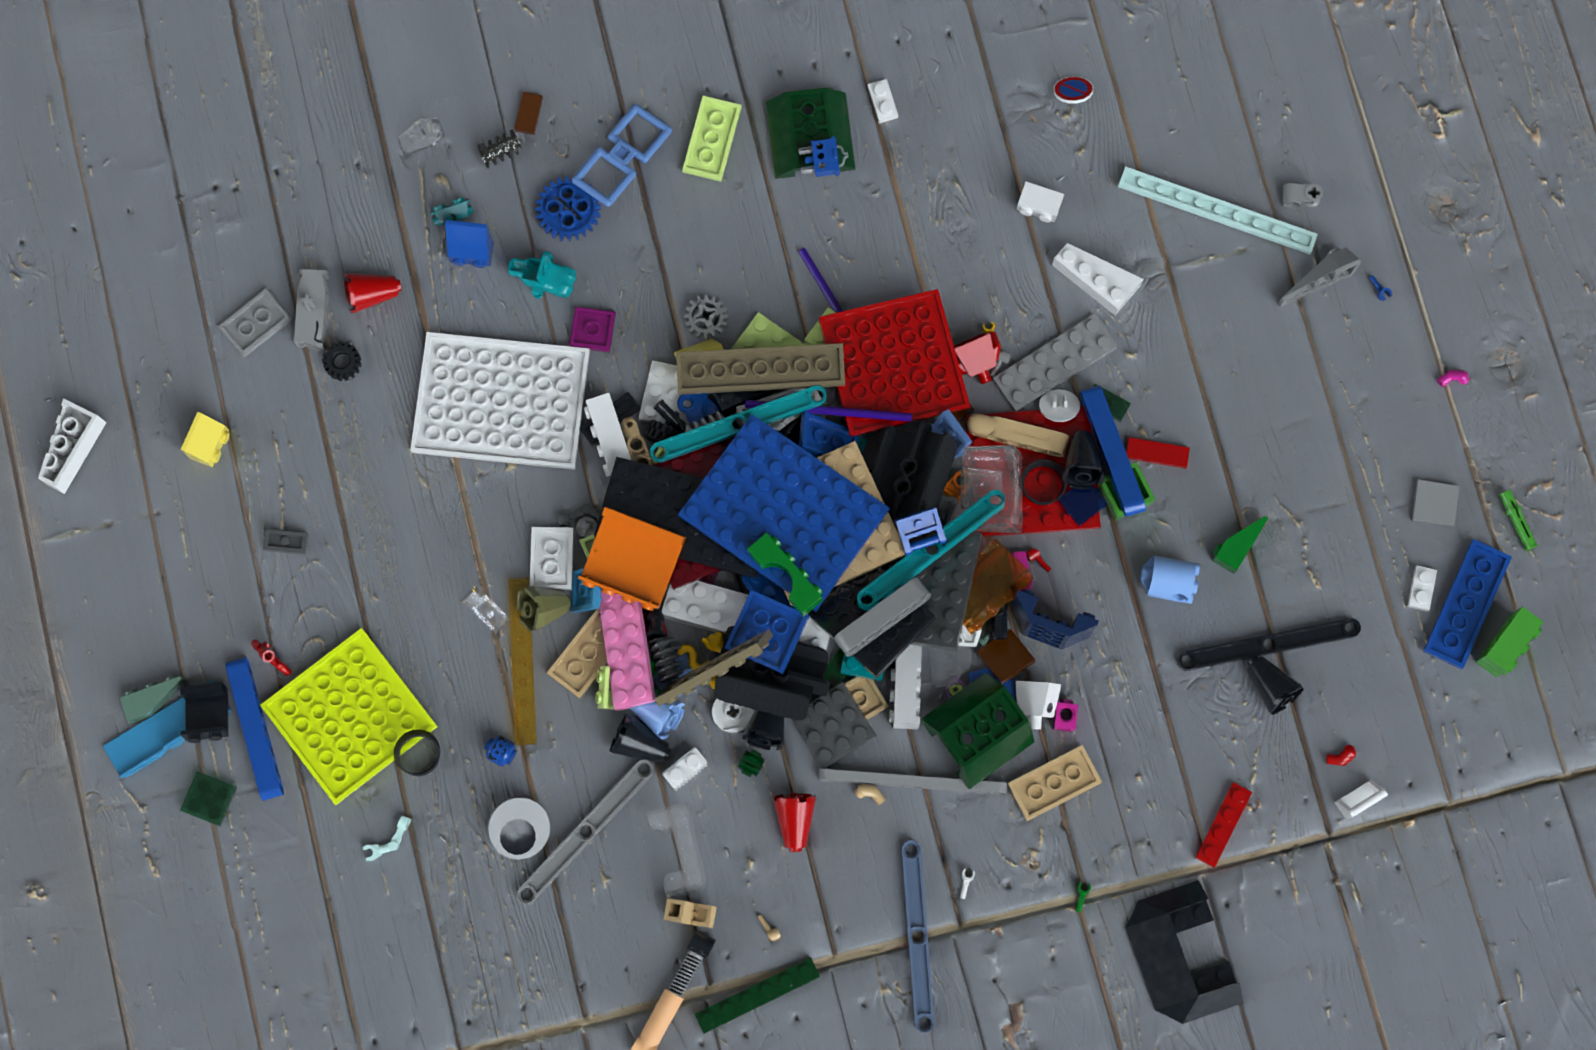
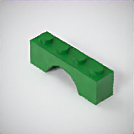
M766 533L747 548L748 554L761 569L777 567L790 575L793 587L789 595V601L804 617L823 601L821 596L823 592L816 583L812 585L807 580L809 575L802 567L798 569L794 565L795 559L788 551L785 553L782 551L780 541L774 535L770 537Z

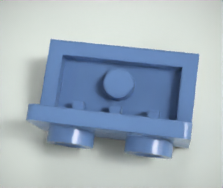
M949 409L943 411L935 423L931 424V432L939 434L946 432L956 440L957 451L954 458L962 456L972 443V440Z

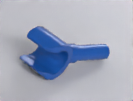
M1373 275L1369 277L1378 291L1377 297L1379 300H1386L1383 292H1386L1388 297L1392 296L1391 289L1383 288Z

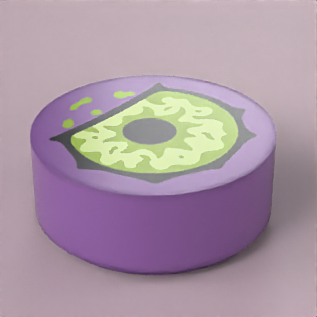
M959 679L950 680L945 687L946 696L948 698L954 696L966 687L965 683Z

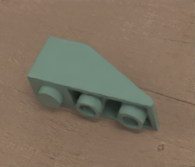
M172 675L165 678V682L159 684L153 682L145 685V689L139 691L133 689L125 692V696L120 697V701L127 722L133 724L153 716L186 682L185 679L181 676L178 677V675Z

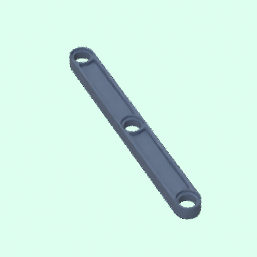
M910 840L904 843L901 852L914 1022L918 1031L927 1033L934 1027V1010L921 847L918 842ZM913 844L917 847V854L915 856H908L906 854L905 848L907 845ZM913 931H922L924 939L921 942H915L912 939ZM921 1017H928L930 1019L931 1025L928 1029H921L919 1027L918 1021Z

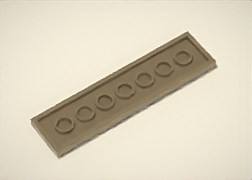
M843 343L676 352L678 395L809 388L816 385L822 387L845 386Z

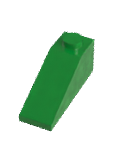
M1264 516L1226 539L1222 545L1218 543L1212 553L1215 555L1213 562L1234 574L1267 522L1268 517Z

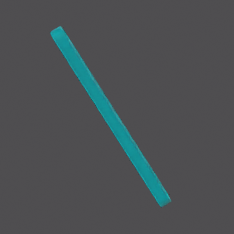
M812 386L656 442L650 448V455L655 462L661 463L735 437L740 429L733 427L734 420L742 419L746 423L752 414L767 425L824 404L827 398L826 391L822 386ZM818 390L823 393V398L820 401H814L811 398L814 391ZM658 447H662L666 451L665 455L661 458L654 456V450Z
M1000 490L990 491L944 526L943 531L946 543L933 544L938 549L936 553L929 554L926 551L927 547L913 551L911 555L905 556L858 593L857 603L859 608L865 611L872 609L1002 510L1005 505L1004 493ZM997 496L1001 498L1002 502L995 505L990 502V499ZM868 595L872 597L873 601L870 604H864L861 602V598Z

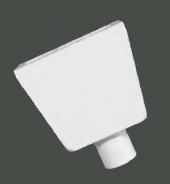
M1016 681L1017 704L1025 716H1029L1031 729L1041 730L1042 717H1054L1061 684Z

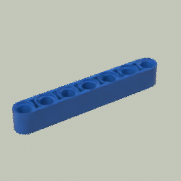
M1098 385L1081 390L1082 404L1124 516L1128 517L1145 512L1146 505L1101 386Z
M247 657L226 662L227 675L262 801L282 796L284 795L283 785L249 660Z

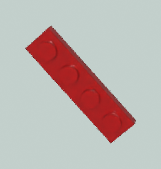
M1234 782L1231 784L1195 859L1212 868L1216 867L1252 794L1251 791Z

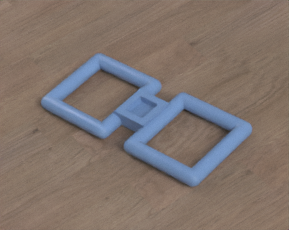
M634 104L608 134V139L616 144L613 149L608 152L602 147H598L572 177V183L605 206L610 207L637 174L634 169L628 166L629 162L634 157L642 163L648 162L671 134L672 128L638 104ZM636 114L662 130L644 153L618 136ZM600 157L626 174L608 197L582 180Z

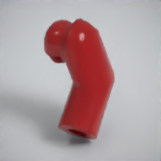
M1346 745L1343 752L1339 755L1327 753L1326 764L1347 765L1356 756L1354 746Z

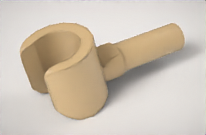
M759 915L757 918L765 928L769 940L774 942L781 939L778 928L770 929L764 917Z

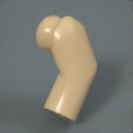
M860 784L855 789L856 797L860 799L865 796L872 797L878 806L887 800L875 785Z

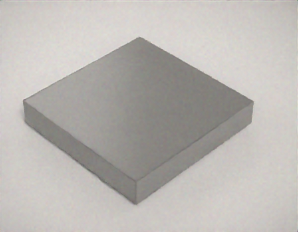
M1418 479L1416 481L1412 521L1454 527L1459 486Z

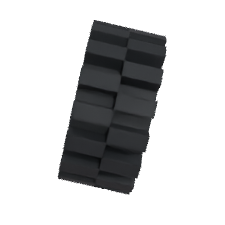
M338 341V344L334 342L331 348L329 346L326 348L327 352L323 353L324 359H322V363L329 376L333 379L337 378L338 381H342V379L348 381L349 377L353 379L355 377L354 374L359 373V367L362 365L360 361L362 360L353 345H350L348 342L344 344L342 341ZM340 354H345L350 359L348 366L345 368H337L334 364L335 358Z
M651 420L644 433V437L655 444L681 433L665 423Z

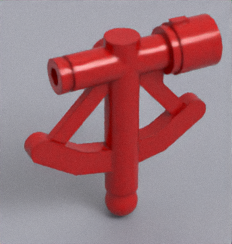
M257 639L252 640L251 646L259 653L261 659L265 662H270L285 676L291 675V669L275 656L267 642L264 641L261 644Z

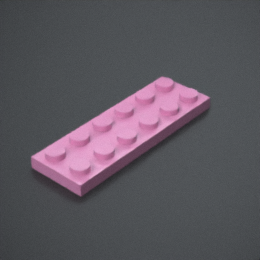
M601 592L600 615L607 663L610 666L609 677L614 710L620 711L655 702L656 697L642 604L635 600L633 603L626 602L621 599L622 595L616 593L611 596Z

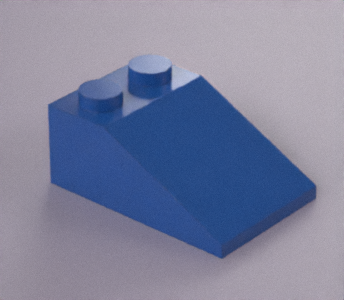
M446 220L447 253L450 262L457 266L473 264L477 268L491 266L494 242L487 224Z

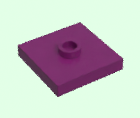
M575 306L569 346L610 353L616 312Z

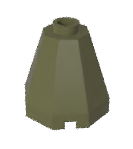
M535 586L525 587L523 590L518 591L516 603L517 611L522 612V616L519 617L520 623L528 632L538 630L566 614L571 605L569 597L564 592Z

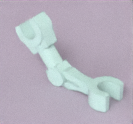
M401 816L397 825V831L391 838V842L383 845H365L363 850L371 849L373 851V855L367 857L366 861H374L382 856L383 853L398 850L404 831L407 830L412 819Z

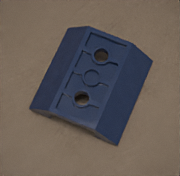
M1026 589L1018 590L1010 607L1023 636L1060 650L1088 639L1099 620L1095 619L1094 615L1087 612L1079 613L1071 627H1069L1068 623L1057 620V623L1048 620L1049 616L1037 613L1035 615L1033 611L1038 597H1035V593Z

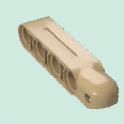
M973 414L967 421L968 431L974 436L1051 456L1065 457L1069 441V435L983 414Z
M631 416L624 418L621 421V430L631 460L636 462L646 461L649 463L648 465H652L645 440L640 434L637 422ZM640 442L642 447L639 450H633L631 448L632 444Z

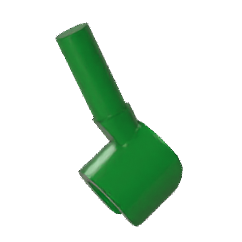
M1082 881L1079 883L1077 887V892L1079 893V900L1076 912L1080 913L1082 910L1085 896L1091 890V885L1089 883L1087 891H1083L1081 889Z

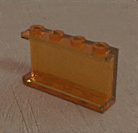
M997 539L978 554L963 626L970 634L980 630L984 623L990 617L995 616L1003 605L1013 600L1018 590L1026 588L1033 579L1029 570Z

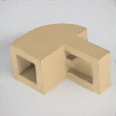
M667 898L664 920L713 928L717 907Z

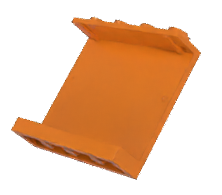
M604 507L602 522L582 575L578 579L583 580L582 584L587 587L594 588L595 585L601 587V592L613 596L614 593L622 595L621 599L626 602L633 603L634 600L642 603L641 607L653 611L654 608H660L686 537L609 507Z

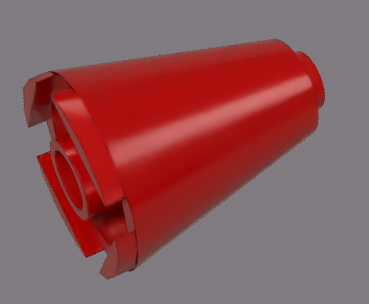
M361 273L343 274V277L348 279L344 281L347 304L351 303L352 306L349 309L351 314L397 297L398 292H401L400 280H396L395 276Z
M790 793L786 798H783V794L774 795L773 801L784 846L789 848V852H801L802 848H805L807 845L816 795Z

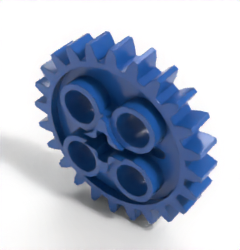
M568 176L565 177L563 182L558 177L557 184L550 181L551 187L544 186L545 193L539 192V197L542 200H536V204L540 206L535 208L536 213H539L536 217L538 221H541L540 227H546V234L552 231V238L559 235L560 241H563L564 237L567 236L569 242H571L572 236H575L577 240H579V234L586 237V230L593 232L591 224L598 225L595 218H601L600 213L597 212L601 210V205L597 204L599 201L573 184L572 181H569ZM566 192L573 193L570 198H564L563 195ZM555 197H558L562 201V203H560L558 200H555ZM564 205H565L567 208H571V207H572L573 213H572L569 209H567V210L565 211ZM581 205L588 206L585 211L578 210V207ZM553 206L559 207V210L555 213L549 212V209ZM575 215L582 218V220H578ZM568 219L574 221L570 226L564 225V222Z

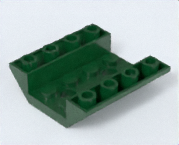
M830 88L790 91L766 101L775 179L795 177V171H801V167L814 166V163L806 164L805 157L813 156V153L799 155L798 149L808 147L812 144L811 141L831 139L833 136L836 138L837 145L842 146L844 151L848 152V158L845 159L844 165L840 167V172L855 170L845 92ZM811 106L814 111L808 115L802 111L803 108ZM837 148L839 164H841L842 158L845 155L841 152L840 148Z
M987 673L920 719L932 737L937 734L961 768L957 773L968 789L974 787L1035 742L1030 722L1006 687ZM996 710L1004 714L1003 721H998L995 718ZM963 734L970 735L972 739L970 745L962 741Z

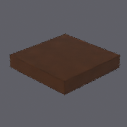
M1011 629L1008 630L1007 639L993 640L976 651L979 658L1001 684L1035 663V658Z

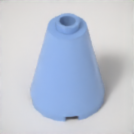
M676 700L669 705L664 703L658 706L655 701L630 709L657 737L666 739L670 736L667 732L670 729L675 730L680 723L685 711L682 709V706H685V704Z

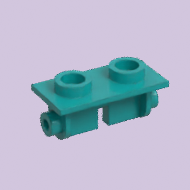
M464 197L453 200L452 205L445 206V204L433 207L434 211L431 212V215H436L433 218L435 226L439 225L441 227L445 225L446 220L453 221L451 214L455 213L456 219L460 220L474 213L472 206H467L466 204L470 202L469 199L465 200Z

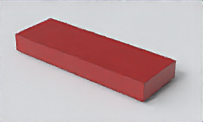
M1128 438L1126 454L1130 460L1186 469L1188 465L1190 447Z

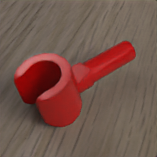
M1033 548L1026 552L1030 562L1037 560L1047 572L1051 570L1041 558L1037 549Z

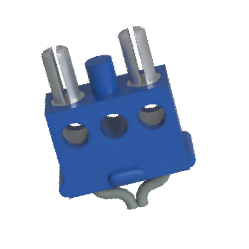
M834 136L831 139L811 141L812 146L798 149L799 155L813 153V156L805 157L806 164L814 163V166L801 167V174L815 173L816 177L839 176L840 167L844 165L845 159L848 158V152H845L842 146L837 145ZM837 148H840L841 152L845 155L842 158L841 164H839Z

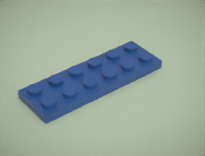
M1475 539L1471 540L1423 652L1459 669L1464 668L1512 556Z

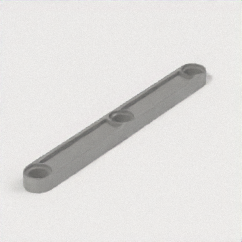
M644 759L638 761L517 891V898L521 903L528 905L535 902L651 778L654 773V767L650 761ZM645 763L650 766L649 774L641 775L638 768L641 764ZM583 826L591 827V836L583 838L580 835V829ZM527 888L531 889L533 892L532 899L524 901L521 898V892Z
M819 769L818 777L819 781L1007 794V783L980 781L974 787L968 789L962 779L833 769Z

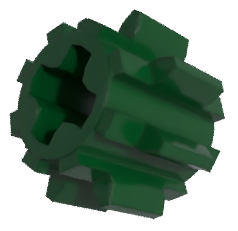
M746 750L738 768L749 777L752 775L757 777L765 759L761 758V754L754 750L751 752Z

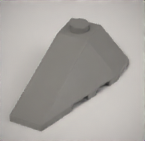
M1346 247L1340 250L1335 248L1329 251L1328 255L1281 298L1278 303L1279 306L1286 305L1353 275L1361 264L1360 259Z

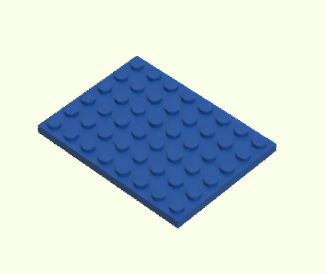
M752 414L681 509L678 517L790 594L793 581L786 571L777 567L761 569L748 554L747 548L764 534L768 533L770 537L774 535L782 544L780 546L784 553L788 551L795 559L794 565L798 569L802 567L809 575L807 580L812 585L816 583L822 590L821 596L823 601L813 609L816 612L889 512L890 508Z

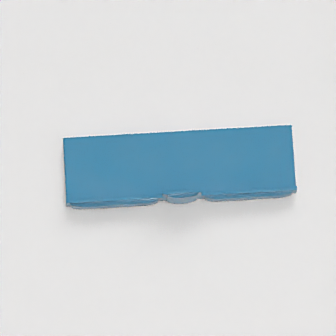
M212 679V680H210L209 682H207V683H205V684L215 683V682H214V680ZM182 697L103 746L120 778L133 775L161 758L166 751L175 749L184 743L185 739L181 736V731L186 730L185 699ZM228 705V715H229L230 712H232V710L230 709V707H229V705Z

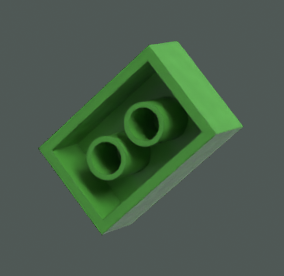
M1522 606L1511 613L1476 663L1495 677L1501 674L1506 675L1508 671L1511 672L1518 663L1515 660L1520 655L1523 656L1530 647L1528 643L1535 639L1542 631L1540 626L1543 621Z

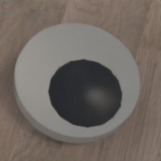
M512 797L504 800L495 807L488 821V836L492 845L500 854L511 859H526L534 856L545 846L550 834V821L547 813L537 802L526 797Z

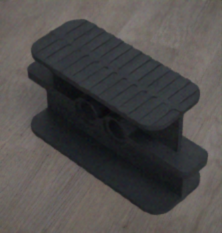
M921 421L917 434L897 430L894 426L887 427L875 460V465L873 466V471L871 472V476L884 504L890 508L888 513L896 530V519L934 506L938 510L946 481L956 456V440L946 432L944 434L931 432L932 426L927 421ZM915 466V469L909 473L910 468ZM909 486L907 491L902 492L904 487ZM930 532L919 536L922 538H927Z
M734 626L727 628L721 652H711L709 661L729 651L724 647ZM798 642L783 674L746 658V662L741 666L735 668L733 665L728 668L729 671L726 674L716 677L714 695L720 701L769 712L773 715L793 720H804L808 714L812 695L826 696L828 694L830 683L828 680L823 679L827 669L829 654L820 647Z

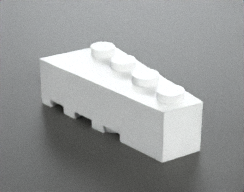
M1068 243L1055 256L1052 266L1114 316L1139 289L1144 280Z
M909 645L895 659V668H891V681H894V689H890V702H894V708L889 710V723H893V728L918 729L920 725L919 693L921 689L922 646Z

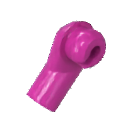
M1451 369L1439 377L1437 382L1441 387H1445L1452 380L1464 385L1469 382V377L1465 370Z

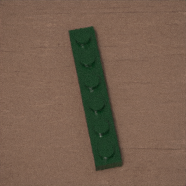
M810 957L696 1013L695 1016L705 1034L819 978L820 975Z

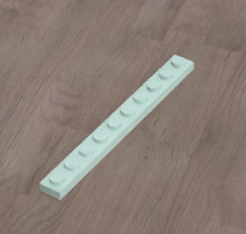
M1126 166L1118 185L1119 188L1309 255L1312 252L1318 235L1317 233Z

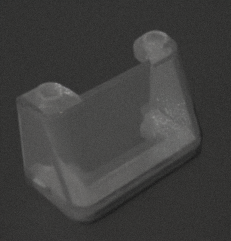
M1014 444L964 447L961 462L962 466H965L968 470V508L992 490H1000L1005 495L1003 509L974 531L1021 533L1023 527L1021 452ZM994 496L990 499V502L998 505L1002 500Z

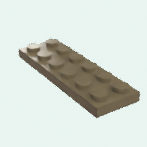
M767 629L667 684L655 698L658 706L664 703L669 705L678 699L677 696L682 693L684 696L690 694L695 690V686L708 684L712 680L711 677L715 675L721 677L729 671L728 668L733 665L735 668L741 666L746 662V658L750 656L752 658L759 656L764 652L763 649L769 645V640L773 637L770 629Z

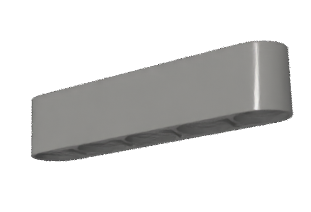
M914 578L840 631L834 640L847 657L852 656L925 603L931 594L918 578Z

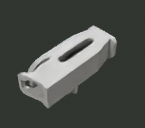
M301 269L299 270L301 280L297 290L294 343L298 348L308 347L318 351H325L323 342L327 332L329 304L326 280L330 279V275L326 270Z

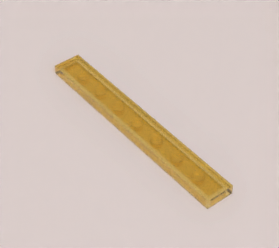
M530 578L508 579L515 745H537L532 631L528 632L520 623L519 617L522 616V612L517 611L516 607L518 591L523 590L525 587H530Z

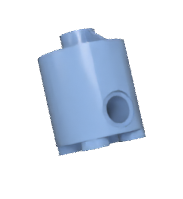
M1153 555L1142 567L1140 582L1145 588L1146 596L1192 604L1193 596L1198 588V581H1195V575L1198 576L1200 564Z

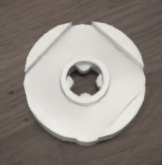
M718 698L712 706V717L715 724L722 731L728 733H738L745 730L754 713V709L726 703ZM731 706L739 709L736 717L727 715V711H730Z

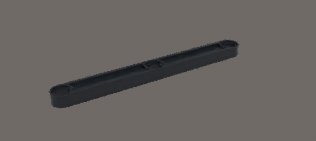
M1349 618L1183 652L1178 657L1177 662L1182 670L1191 671L1251 659L1255 656L1261 657L1351 639L1360 633L1361 625L1356 619ZM1347 623H1353L1356 626L1354 634L1346 632L1345 625ZM1266 639H1271L1275 643L1273 650L1265 649L1264 641ZM1185 655L1191 656L1193 665L1190 667L1184 666L1182 657Z

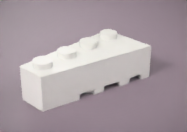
M63 398L61 414L57 417L55 433L51 436V445L48 453L45 455L38 479L65 494L106 422L98 415Z

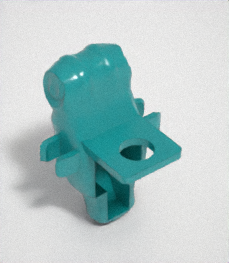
M544 251L541 258L529 257L525 260L513 258L510 260L507 269L510 276L517 277L525 286L531 288V294L537 299L542 298L543 292L554 294L557 297L568 298L573 292V285L576 281V270L553 263L554 256L549 251Z

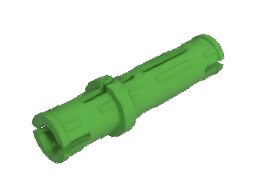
M1510 489L1499 494V497L1507 511L1505 512L1506 515L1510 517L1521 539L1525 551L1537 547L1538 544L1521 512L1522 507L1518 506Z

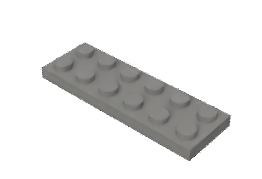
M1094 313L995 376L993 382L1013 411L1017 412L1114 351L1118 346Z

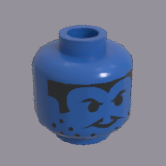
M498 735L494 739L490 738L484 747L487 750L486 758L501 767L506 764L510 765L517 753L515 743L502 735Z

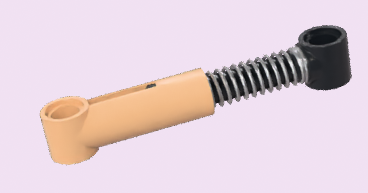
M698 929L696 930L687 947L689 950L688 956H685L686 959H683L685 962L680 966L681 969H678L679 973H676L677 976H674L675 980H672L673 983H670L672 986H669V989H664L631 1050H657L663 1035L683 1001L681 994H684L685 987H688L687 983H690L689 980H692L691 976L693 977L694 970H697L698 963H701V960L703 958L706 959L716 939Z

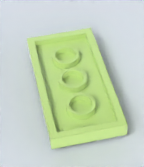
M707 96L702 97L683 165V173L722 182L742 105Z

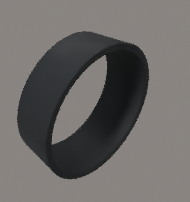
M1046 459L1037 460L1029 464L1021 478V485L1025 496L1031 502L1038 505H1048L1060 499L1067 487V481L1063 482L1062 467L1054 461ZM1048 467L1059 475L1061 491L1053 501H1036L1027 494L1024 488V481L1027 474L1034 468Z
M425 730L408 731L396 742L394 748L395 762L402 771L409 775H427L439 763L440 745L437 739ZM414 737L428 738L435 744L438 751L435 764L427 771L421 773L408 772L400 762L402 746L406 741Z

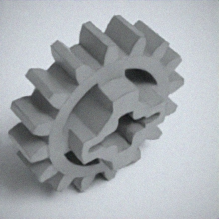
M705 295L704 300L697 296L696 303L691 300V308L686 307L685 311L688 314L684 315V320H687L685 327H691L689 330L690 334L696 332L697 339L704 335L705 340H707L708 335L715 339L716 332L721 335V327L726 328L727 323L724 321L728 320V315L725 314L727 308H721L723 305L722 301L716 303L715 296L708 300L707 295ZM698 308V313L693 317V313ZM703 315H707V317H709V320H705V318H703ZM720 317L719 322H718L717 325L714 327L713 324H714L715 320H718V318Z

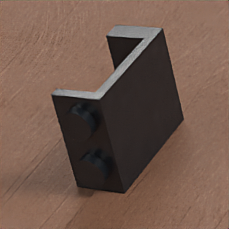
M223 682L180 687V695L185 699L186 730L181 731V736L189 743H199L203 739L218 741L222 737H229L228 688Z

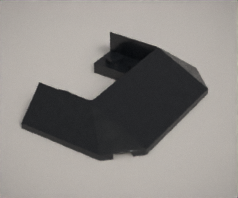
M1199 880L1139 900L1125 927L1154 1010L1181 1024L1243 1003L1240 982H1236L1229 962L1191 974L1176 933L1214 921L1207 903L1209 898Z

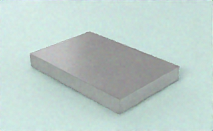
M265 288L218 325V327L245 358L288 324L292 318Z

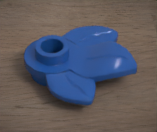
M708 393L684 394L678 398L677 407L682 413L686 414L687 421L693 425V421H696L701 425V418L712 415L718 410L717 405L707 398ZM685 401H690L691 406L685 407L683 403Z

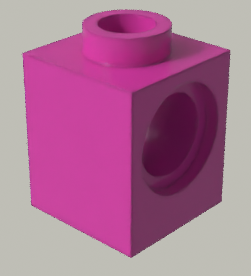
M1062 699L1061 702H1057L1053 730L1074 732L1076 730L1078 705L1073 704L1072 700ZM1062 710L1069 711L1071 719L1063 720L1060 712Z

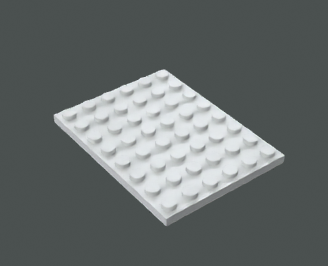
M427 332L410 452L575 470L590 349Z

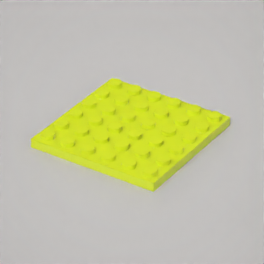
M362 628L260 705L335 805L339 804L395 761L394 748L396 742L403 734L411 730H425L431 733L438 727ZM414 737L406 741L400 750V756L424 737Z

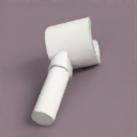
M966 868L961 874L963 886L960 898L965 899L969 883L975 876L974 870L970 878L965 876Z

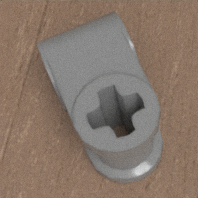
M1287 183L1283 185V206L1286 208H1314L1318 206L1323 196V189L1317 184Z

